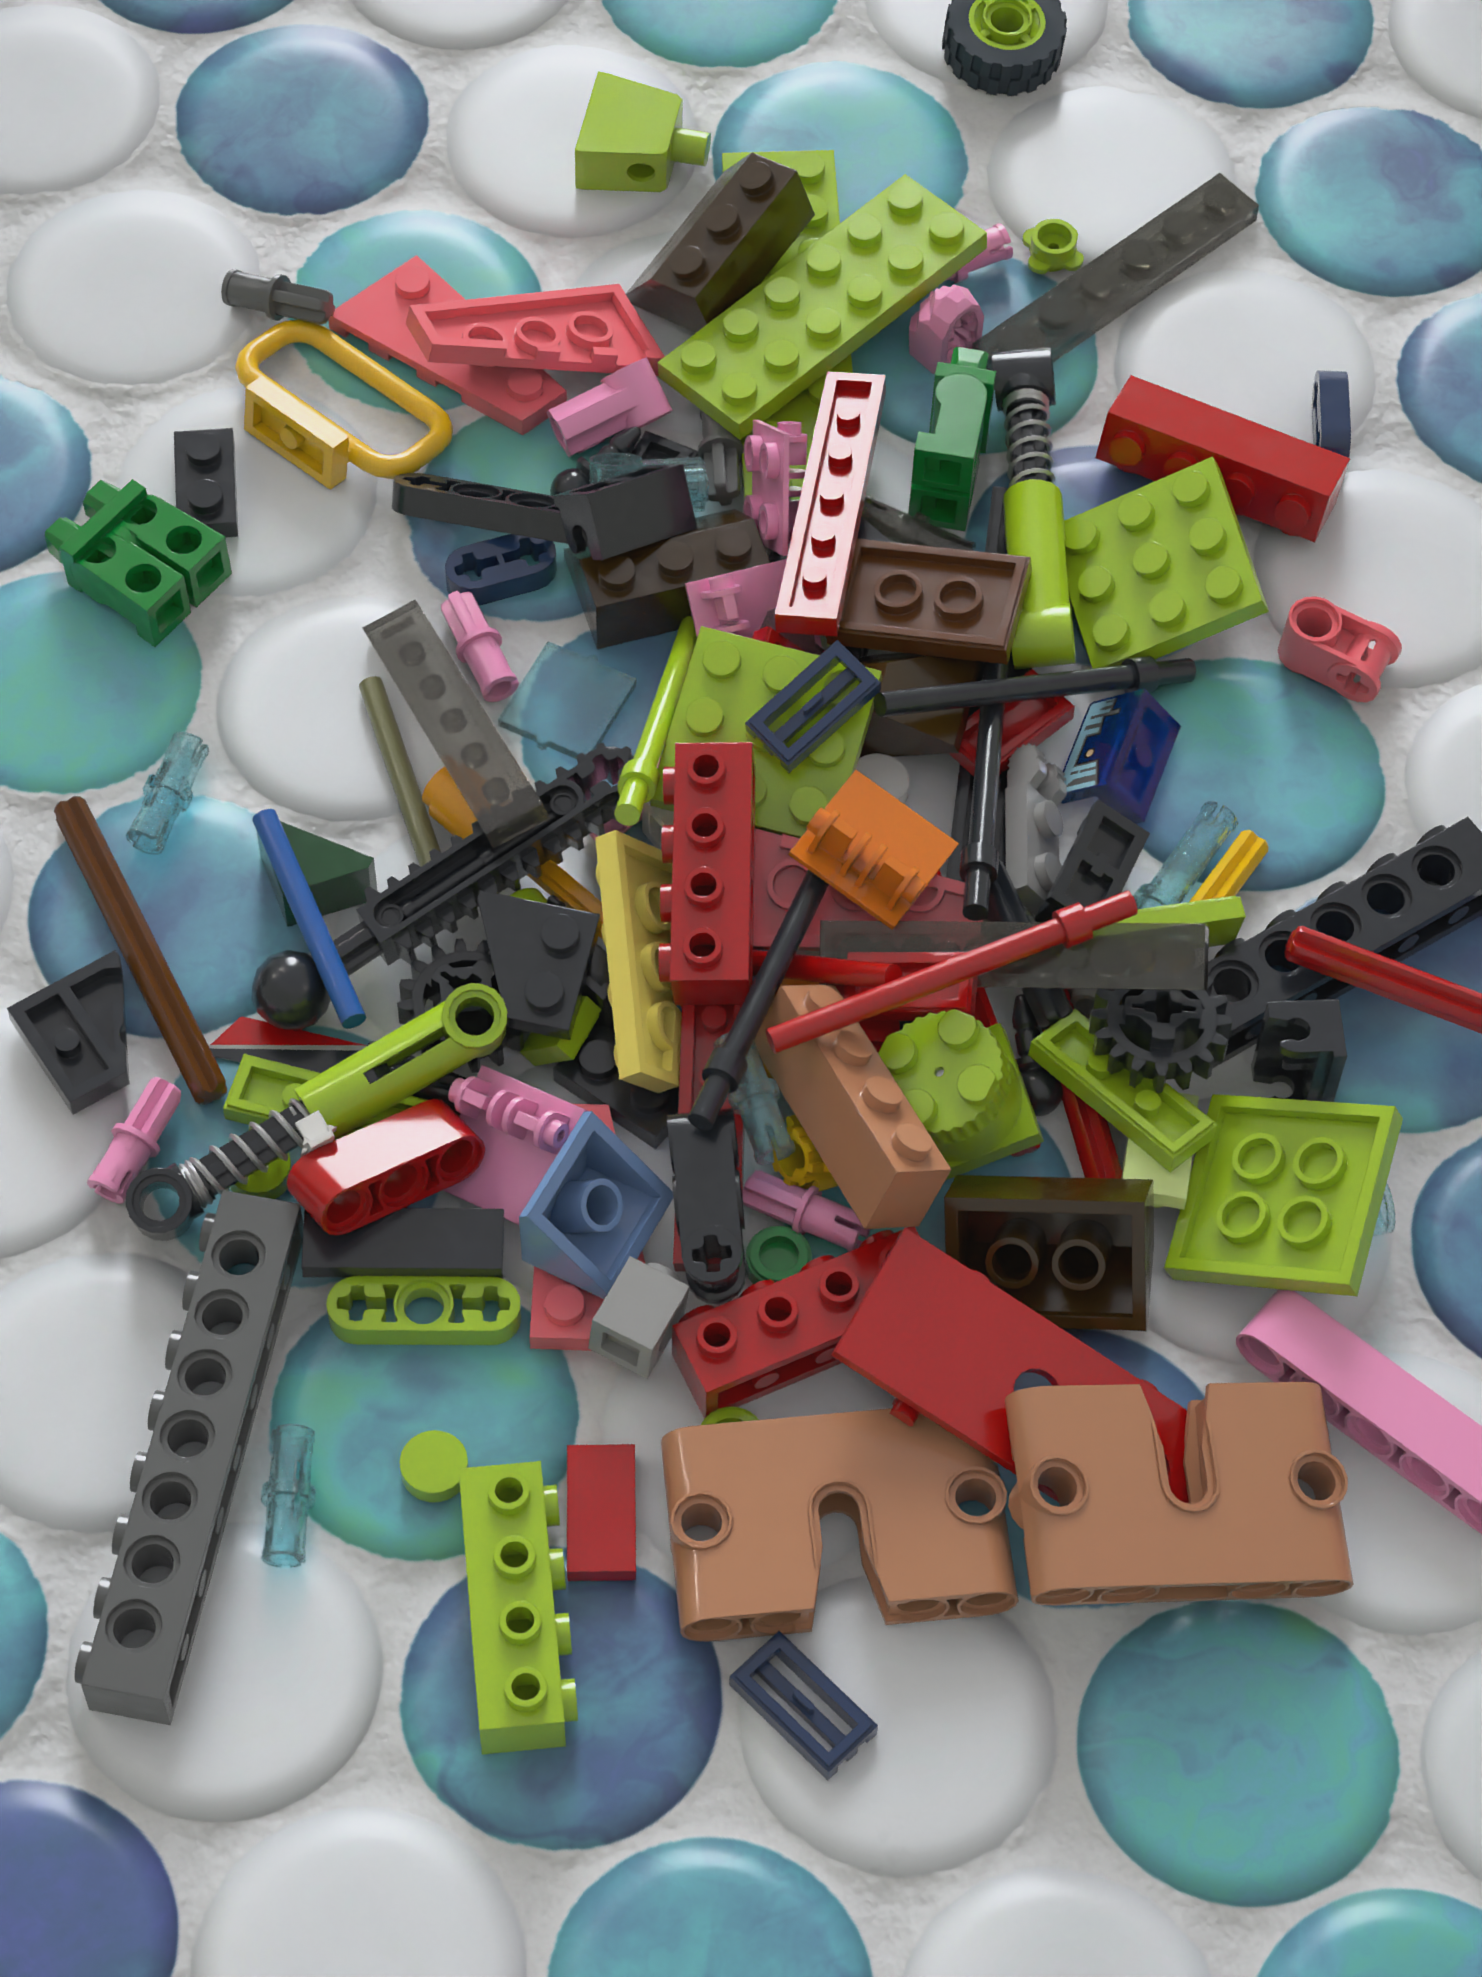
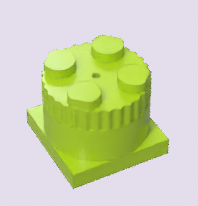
M952 1009L948 1012L928 1013L925 1017H917L912 1023H906L901 1031L886 1037L878 1054L950 1166L951 1171L946 1180L1044 1142L1009 1039L1001 1023L985 1028L981 1021L975 1020L974 1016Z

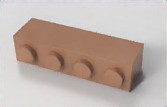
M835 985L781 986L752 1045L864 1229L919 1226L951 1171L950 1166L858 1022L774 1054L768 1043L765 1029L844 999Z

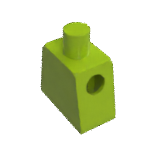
M598 71L575 147V186L577 189L662 192L668 188L675 162L706 166L710 151L711 133L682 128L683 99L678 94Z

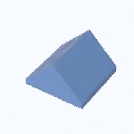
M592 1111L583 1112L519 1216L522 1261L605 1299L629 1257L631 1256L635 1259L639 1257L673 1199V1191Z

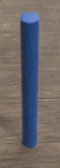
M274 809L261 810L254 815L252 819L253 824L342 1027L345 1029L355 1028L361 1025L367 1018L276 811Z

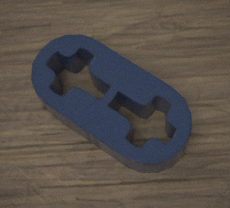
M1317 370L1312 393L1313 444L1349 458L1351 421L1348 374L1345 371Z
M507 534L458 548L448 556L445 564L447 592L449 594L455 591L459 593L470 592L474 595L479 606L546 587L554 579L557 571L556 549L553 541L515 534ZM531 555L532 559L535 562H539V564L528 566L527 561L520 557ZM474 570L475 574L481 577V579L471 581L468 575H464V572Z

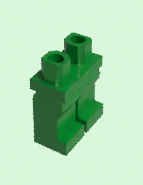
M956 347L953 349L950 364L937 362L929 433L918 431L914 448L908 522L966 532L979 469L980 453H986L996 378V371L987 370L989 354L985 351Z
M133 479L122 489L103 480L98 481L86 493L83 500L85 515L90 519L84 525L79 526L67 517H60L45 531L44 535L49 553L64 566L68 585L81 593L84 591L94 601L108 605L135 624L138 636L154 647L191 614L190 604L197 608L232 574L225 536L154 495H148L146 488Z

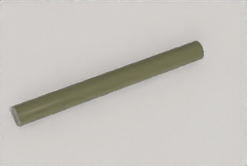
M377 676L368 677L360 682L359 689L419 866L422 867L431 861L429 854L434 848L440 852L441 850L425 803L422 801V795L383 681Z

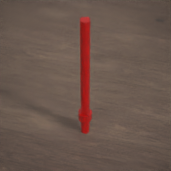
M1127 890L1085 907L1077 902L1056 910L1052 913L1053 919L767 1028L765 1032L768 1043L774 1054H777L1054 946L1063 944L1065 948H1070L1093 938V931L1137 915L1138 909L1131 892Z

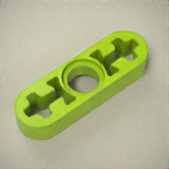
M351 1276L342 1279L333 1286L326 1302L329 1325L332 1332L340 1340L357 1345H498L510 1340L517 1333L521 1324L520 1296L510 1282L498 1277ZM430 1297L440 1302L444 1309L436 1321L429 1324H417L406 1316V1308L417 1298ZM386 1299H394L395 1322H387ZM453 1299H462V1323H454ZM365 1300L367 1310L363 1313V1319L359 1321L350 1320L348 1311L351 1310L353 1301ZM485 1301H498L500 1311L497 1314V1321H484L482 1311L485 1308Z

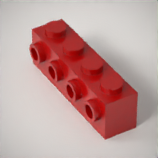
M1130 375L1107 413L1095 457L1116 466L1121 471L1135 473L1157 481L1213 456L1220 468L1236 515L1247 516L1278 528L1287 535L1301 537L1314 543L1336 504L1350 458L1132 375Z
M752 742L675 743V766L663 768L664 805H674L673 825H662V862L672 863V884H661L660 917L662 923H671V943L659 944L658 967L659 981L670 982L675 1005H742L753 983L756 766Z
M915 1226L907 1227V1229L920 1236ZM892 1230L877 1232L864 1240L857 1249L838 1257L833 1255L817 1257L804 1265L797 1274L777 1282L773 1280L759 1281L745 1289L739 1298L717 1307L703 1305L694 1308L686 1313L679 1320V1323L672 1325V1356L704 1419L717 1409L742 1406L841 1364L842 1362L831 1355L902 1230L895 1233Z

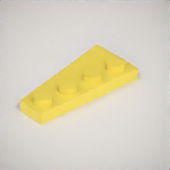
M614 830L595 837L598 862L595 872L601 892L604 922L601 933L607 952L610 982L607 993L613 1012L616 1042L613 1052L614 1060L618 1068L620 1080L660 1093L678 1087L680 1078L682 1012L673 1003L674 999L670 982L659 981L658 967L659 944L671 943V923H662L660 917L661 884H672V863L662 862L661 849Z

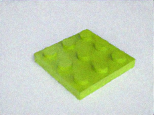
M1213 456L1064 520L1069 596L1092 668L1119 666L1127 658L1150 656L1158 659L1269 612L1223 476Z
M701 626L657 768L660 779L654 797L649 801L650 806L674 812V805H664L663 768L675 766V743L752 742L756 766L755 828L779 835L785 834L801 838L815 813L821 807L824 809L856 770L874 710V697L794 770L788 773L781 766L780 760L775 755L771 756L763 748V743L757 737L754 739L746 731L745 722L820 655ZM838 663L768 728L775 733L846 668L841 663ZM866 667L882 682V671ZM856 680L785 745L788 748L854 690L860 682Z
M1212 1094L1207 1116L1218 1124L1215 1138L1195 1154L1190 1172L1184 1210L1180 1209L1164 1269L1173 1280L1357 1297L1403 1121L1397 1108L1386 1105Z

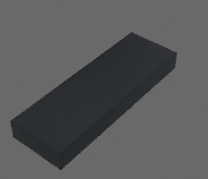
M402 1208L342 1235H329L304 1209L301 1265L303 1277L461 1276L498 1277L503 1279L504 1209Z

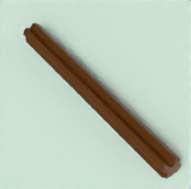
M73 796L67 801H60L54 808L57 824L195 1102L207 1105L213 1100L221 1099L227 1093L226 1080L86 800L80 796Z

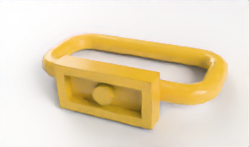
M297 319L283 321L252 340L238 354L235 369L239 382L246 388L244 430L330 490L346 479L348 462L375 477L394 479L397 475L418 471L441 454L451 442L453 434L452 422L449 415L437 403L320 324ZM291 343L311 345L421 420L429 427L430 431L426 436L400 454H381L265 375L259 369V365L281 348Z

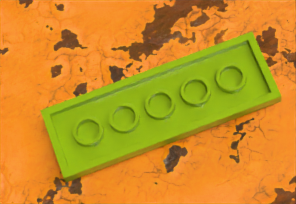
M904 174L658 361L659 378L741 440L753 430V420L763 422L825 375L827 371L834 368L987 249V232Z

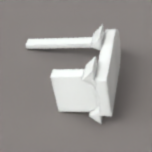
M292 1106L289 1107L293 1116H295L297 1113ZM319 1110L295 1122L297 1129L304 1139L300 1158L310 1151L335 1140L333 1132L337 1130V1127L327 1125Z

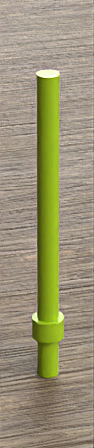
M692 616L684 618L680 623L633 759L624 765L617 784L620 797L614 815L616 820L625 826H632L639 821L644 804L654 797L659 783L660 774L657 766L697 641Z

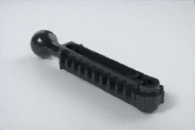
M599 743L596 749L588 752L586 755L581 752L576 756L578 764L569 771L561 766L555 769L557 778L549 784L538 780L534 783L536 792L527 798L518 793L514 796L515 806L506 812L498 807L492 810L494 819L486 825L475 821L471 824L473 829L471 835L464 839L454 835L450 838L452 847L443 853L434 848L429 852L431 861L422 867L414 862L408 865L410 874L399 881L391 876L387 879L388 889L382 893L370 886L364 891L367 902L356 909L360 923L333 940L348 976L378 956H381L388 966L400 958L411 965L414 959L417 960L415 948L423 943L429 947L438 945L435 935L444 929L455 933L458 931L456 921L465 915L474 920L479 917L477 907H479L478 895L480 890L499 894L509 887L516 892L521 889L520 879L526 875L531 874L536 878L542 876L541 865L551 860L556 864L563 862L562 852L570 846L580 851L584 848V837L590 833H594L597 836L605 834L604 824L611 819L616 820L614 812L620 794L615 784H618L624 765L634 757L631 749L627 746L622 749L615 746L606 747L604 743ZM285 950L269 956L256 970L252 983V1001L257 1013L269 1024L280 1029L298 1031L315 1025L327 1012L331 1001L312 956L305 952Z

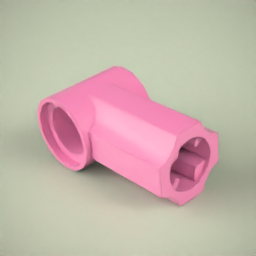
M647 357L617 370L600 380L601 385L546 412L555 437L568 457L590 449L604 442L605 439L631 427L637 426L642 428L673 411Z

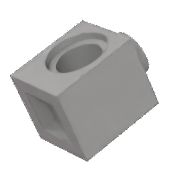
M630 1256L592 1319L588 1349L648 1379L672 1337V1325L679 1323V1320L685 1315L690 1286L681 1282L678 1275L668 1267L658 1263L645 1264Z

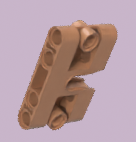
M1312 1382L1209 1383L1206 1386L1205 1398L1203 1400H1191L1188 1402L1183 1460L1188 1503L1180 1501L1171 1492L1164 1448L1140 1384L1037 1386L1020 1389L1005 1397L1012 1460L1015 1462L1017 1483L1009 1494L1008 1507L1013 1520L1024 1530L1025 1537L1023 1543L1031 1601L1034 1604L1084 1605L1309 1598L1344 1592L1354 1585L1340 1501L1343 1500L1348 1490V1477L1344 1466L1332 1455L1322 1390L1319 1384ZM1298 1479L1308 1483L1313 1489L1315 1500L1302 1492ZM1038 1484L1046 1485L1054 1491L1060 1503L1059 1507L1052 1506L1042 1498Z
M892 1408L682 1427L668 1432L661 1439V1451L670 1528V1550L673 1557L681 1635L693 1641H719L774 1636L778 1631L782 1634L812 1632L823 1549L820 1520L831 1513H843L855 1522L861 1564L885 1625L988 1616L1010 1610L1016 1606L1019 1600L1005 1513L1007 1491L1003 1480L1000 1478L998 1463L922 1414L918 1416L912 1427L906 1425L889 1414ZM969 1500L978 1501L984 1504L990 1512L981 1516H970L964 1513L958 1505ZM696 1525H707L718 1534L710 1540L695 1541L689 1538L685 1531Z

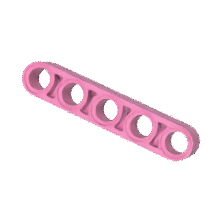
M1278 1289L1236 1337V1345L1243 1357L1273 1382H1312L1319 1384L1322 1390L1326 1421L1482 1534V1426L1295 1291Z

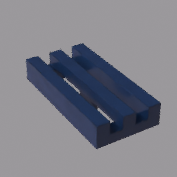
M837 640L746 721V731L754 739L757 737L763 743V748L771 756L775 755L780 760L781 766L790 773L881 691V682ZM838 663H841L846 668L775 733L768 728ZM856 680L860 682L854 690L789 748L785 745Z
M780 1631L772 1636L729 1677V1685L827 1781L838 1772V1766L845 1760L848 1762L857 1754L860 1745L864 1742L868 1743L877 1735L878 1725ZM777 1656L853 1730L845 1736L769 1661ZM755 1674L772 1688L832 1747L829 1752L752 1678Z

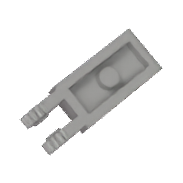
M1028 743L1026 746L1023 744L1022 747H1017V750L1008 759L1010 762L1007 766L1010 769L1007 771V788H1005L1006 870L1023 906L1036 916L1040 906L1046 902L1049 891L1062 867L1059 861V836L1063 832V820L1057 807L1067 795L1066 784L1064 783L1066 780L1064 777L1065 773L1055 764L1052 765L1050 762L1044 764L1046 759L1042 751L1035 745L1032 746Z

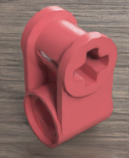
M1317 596L1304 597L1297 600L1291 606L1278 646L1279 659L1289 670L1328 686L1345 698L1356 702L1374 700L1381 689L1380 677L1387 665L1393 664L1402 652V644L1399 638L1387 627L1367 621L1334 605L1327 599ZM1371 641L1376 642L1373 650L1368 647ZM1356 674L1361 676L1358 683L1353 681Z

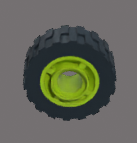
M952 0L951 4H948L942 38V50H945L944 59L947 66L950 65L953 69V74L959 80L963 79L968 83L967 86L975 90L987 91L986 94L1018 96V93L1027 92L1028 94L1037 90L1039 85H1045L1051 80L1052 73L1057 72L1060 65L1067 32L1066 12H1063L1061 9L1062 3L1059 0Z

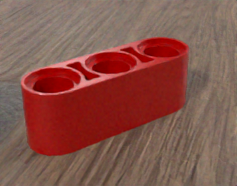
M431 1099L305 1154L290 1170L287 1178V1187L290 1194L329 1235H342L465 1180L480 1166L485 1154V1145L483 1140L443 1100Z

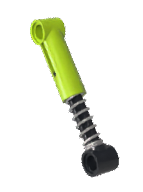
M1051 347L992 353V369L996 371L994 390L997 411H1003L1006 417L1004 428L1007 432L1005 443L1008 448L1006 459L1009 464L1007 475L1010 480L1009 488L1003 497L1006 550L1008 555L1031 557L1032 566L1012 646L1014 669L1076 664L1073 621L1069 602L1063 497L1060 489L1053 484L1055 481L1054 474L1049 471L1053 467L1054 460L1048 455L1052 450L1053 444L1047 439L1052 429L1046 421L1050 418L1049 407L1056 405Z
M469 983L460 986L442 1003L296 1087L294 1091L299 1101L293 1098L289 1100V1107L292 1106L297 1113L295 1116H293L289 1107L279 1113L270 1110L269 1119L261 1124L250 1122L249 1131L240 1136L231 1133L229 1135V1142L220 1148L210 1145L209 1154L199 1160L190 1157L189 1161L185 1160V1163L179 1164V1167L174 1162L166 1168H152L141 1172L132 1180L126 1192V1208L130 1219L143 1235L153 1240L169 1241L180 1237L190 1228L195 1218L205 1213L203 1208H207V1204L212 1205L213 1200L216 1199L215 1195H221L223 1190L228 1191V1188L237 1182L247 1185L249 1175L258 1170L267 1173L268 1164L278 1158L287 1161L288 1152L299 1146L302 1148L304 1139L297 1129L295 1122L319 1110L327 1125L337 1127V1130L333 1132L336 1140L472 1059L491 1054L501 1045L506 1035L507 1008L503 998L495 989L484 984ZM470 1006H479L490 1013L493 1024L487 1032L481 1035H468L457 1026L456 1018L458 1014ZM445 1037V1041L429 1049L428 1051L424 1052L418 1057L412 1059L406 1064L400 1066L394 1071L390 1070V1068L410 1057L416 1052L422 1050L423 1048L439 1040L440 1038ZM160 1188L170 1189L179 1196V1207L176 1213L163 1221L152 1220L143 1211L147 1196L152 1191Z

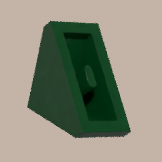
M280 821L322 916L366 903L364 890L369 886L378 891L373 857ZM257 833L260 857L287 927L296 925V919Z

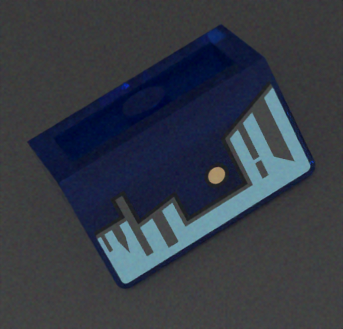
M1145 688L1092 702L1088 706L1062 771L1065 773L1064 777L1066 780L1064 783L1066 784L1067 795L1061 803L1065 804L1096 796L1100 801L1135 824L1145 822L1181 725Z

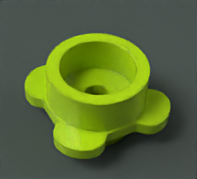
M1046 219L1039 222L1035 227L1027 229L1023 234L1022 242L1030 251L1028 259L1029 269L1037 274H1045L1048 271L1056 272L1062 269L1076 271L1081 268L1084 256L1076 248L1077 230L1068 222L1060 219Z

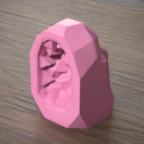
M953 284L951 287L943 285L940 289L937 288L935 291H931L929 297L920 303L919 311L911 317L909 326V354L932 374H935L937 362L951 363L954 348L975 349L982 338L984 315L980 305L968 288Z

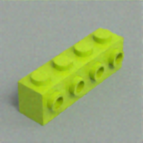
M541 1461L458 1468L482 1755L566 1747L565 1722L578 1721L575 1678L561 1679L559 1656L572 1655L569 1613L555 1614L553 1591L566 1590L563 1548L549 1549L547 1527L560 1526L557 1484L543 1486Z

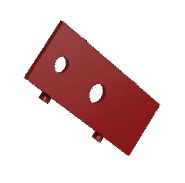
M906 1227L900 1232L831 1355L895 1397L889 1414L910 1427L914 1425L918 1416L922 1414L1016 1475L1015 1462L1012 1460L1004 1400L1007 1395L1014 1392L1016 1379L1021 1374L1036 1373L1046 1378L1052 1386L1140 1384L1164 1448L1171 1492L1184 1503L1189 1502L1183 1467L1187 1416L1185 1408L1160 1393L1152 1383L1132 1375L992 1284L984 1274L967 1268ZM1038 1484V1489L1059 1503L1057 1495L1051 1488Z

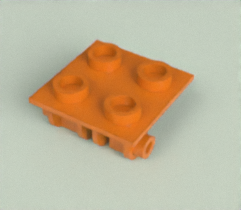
M855 770L824 809L821 807L815 813L806 827V832L790 850L788 855L893 930L959 843L858 770Z

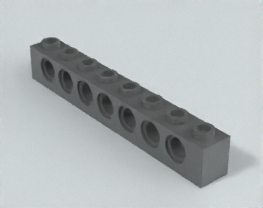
M223 1190L216 1214L208 1212L204 1217L200 1232L199 1249L205 1253L200 1271H190L185 1282L182 1308L188 1311L184 1327L182 1331L173 1330L170 1335L165 1356L166 1370H171L165 1391H155L149 1408L147 1425L148 1430L153 1431L148 1452L139 1451L137 1453L131 1470L130 1491L136 1494L130 1515L120 1514L114 1528L112 1554L118 1556L111 1578L102 1577L97 1587L93 1616L99 1619L95 1637L93 1643L87 1641L82 1643L76 1661L75 1683L81 1684L89 1710L171 1725L303 1244L304 1224L301 1205L298 1203ZM242 1263L256 1266L251 1272L244 1275H232L227 1272L233 1266ZM223 1322H234L240 1325L235 1331L225 1335H217L210 1332L213 1327ZM214 1381L223 1384L220 1390L211 1395L193 1393V1390L204 1382ZM189 1442H200L206 1445L201 1453L192 1457H182L175 1454L178 1448ZM181 1503L189 1506L188 1511L176 1519L167 1520L157 1516L164 1507L170 1504ZM165 1566L172 1569L169 1576L160 1582L145 1583L139 1580L143 1572L151 1567ZM145 1629L154 1633L152 1639L144 1646L128 1648L121 1645L124 1637L132 1631Z

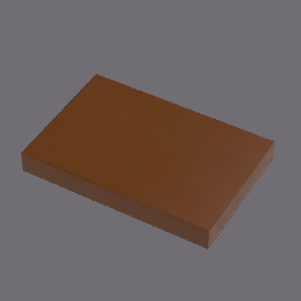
M857 539L838 636H826L827 644L832 645L838 640L843 646L1008 665L1032 572L1031 557Z

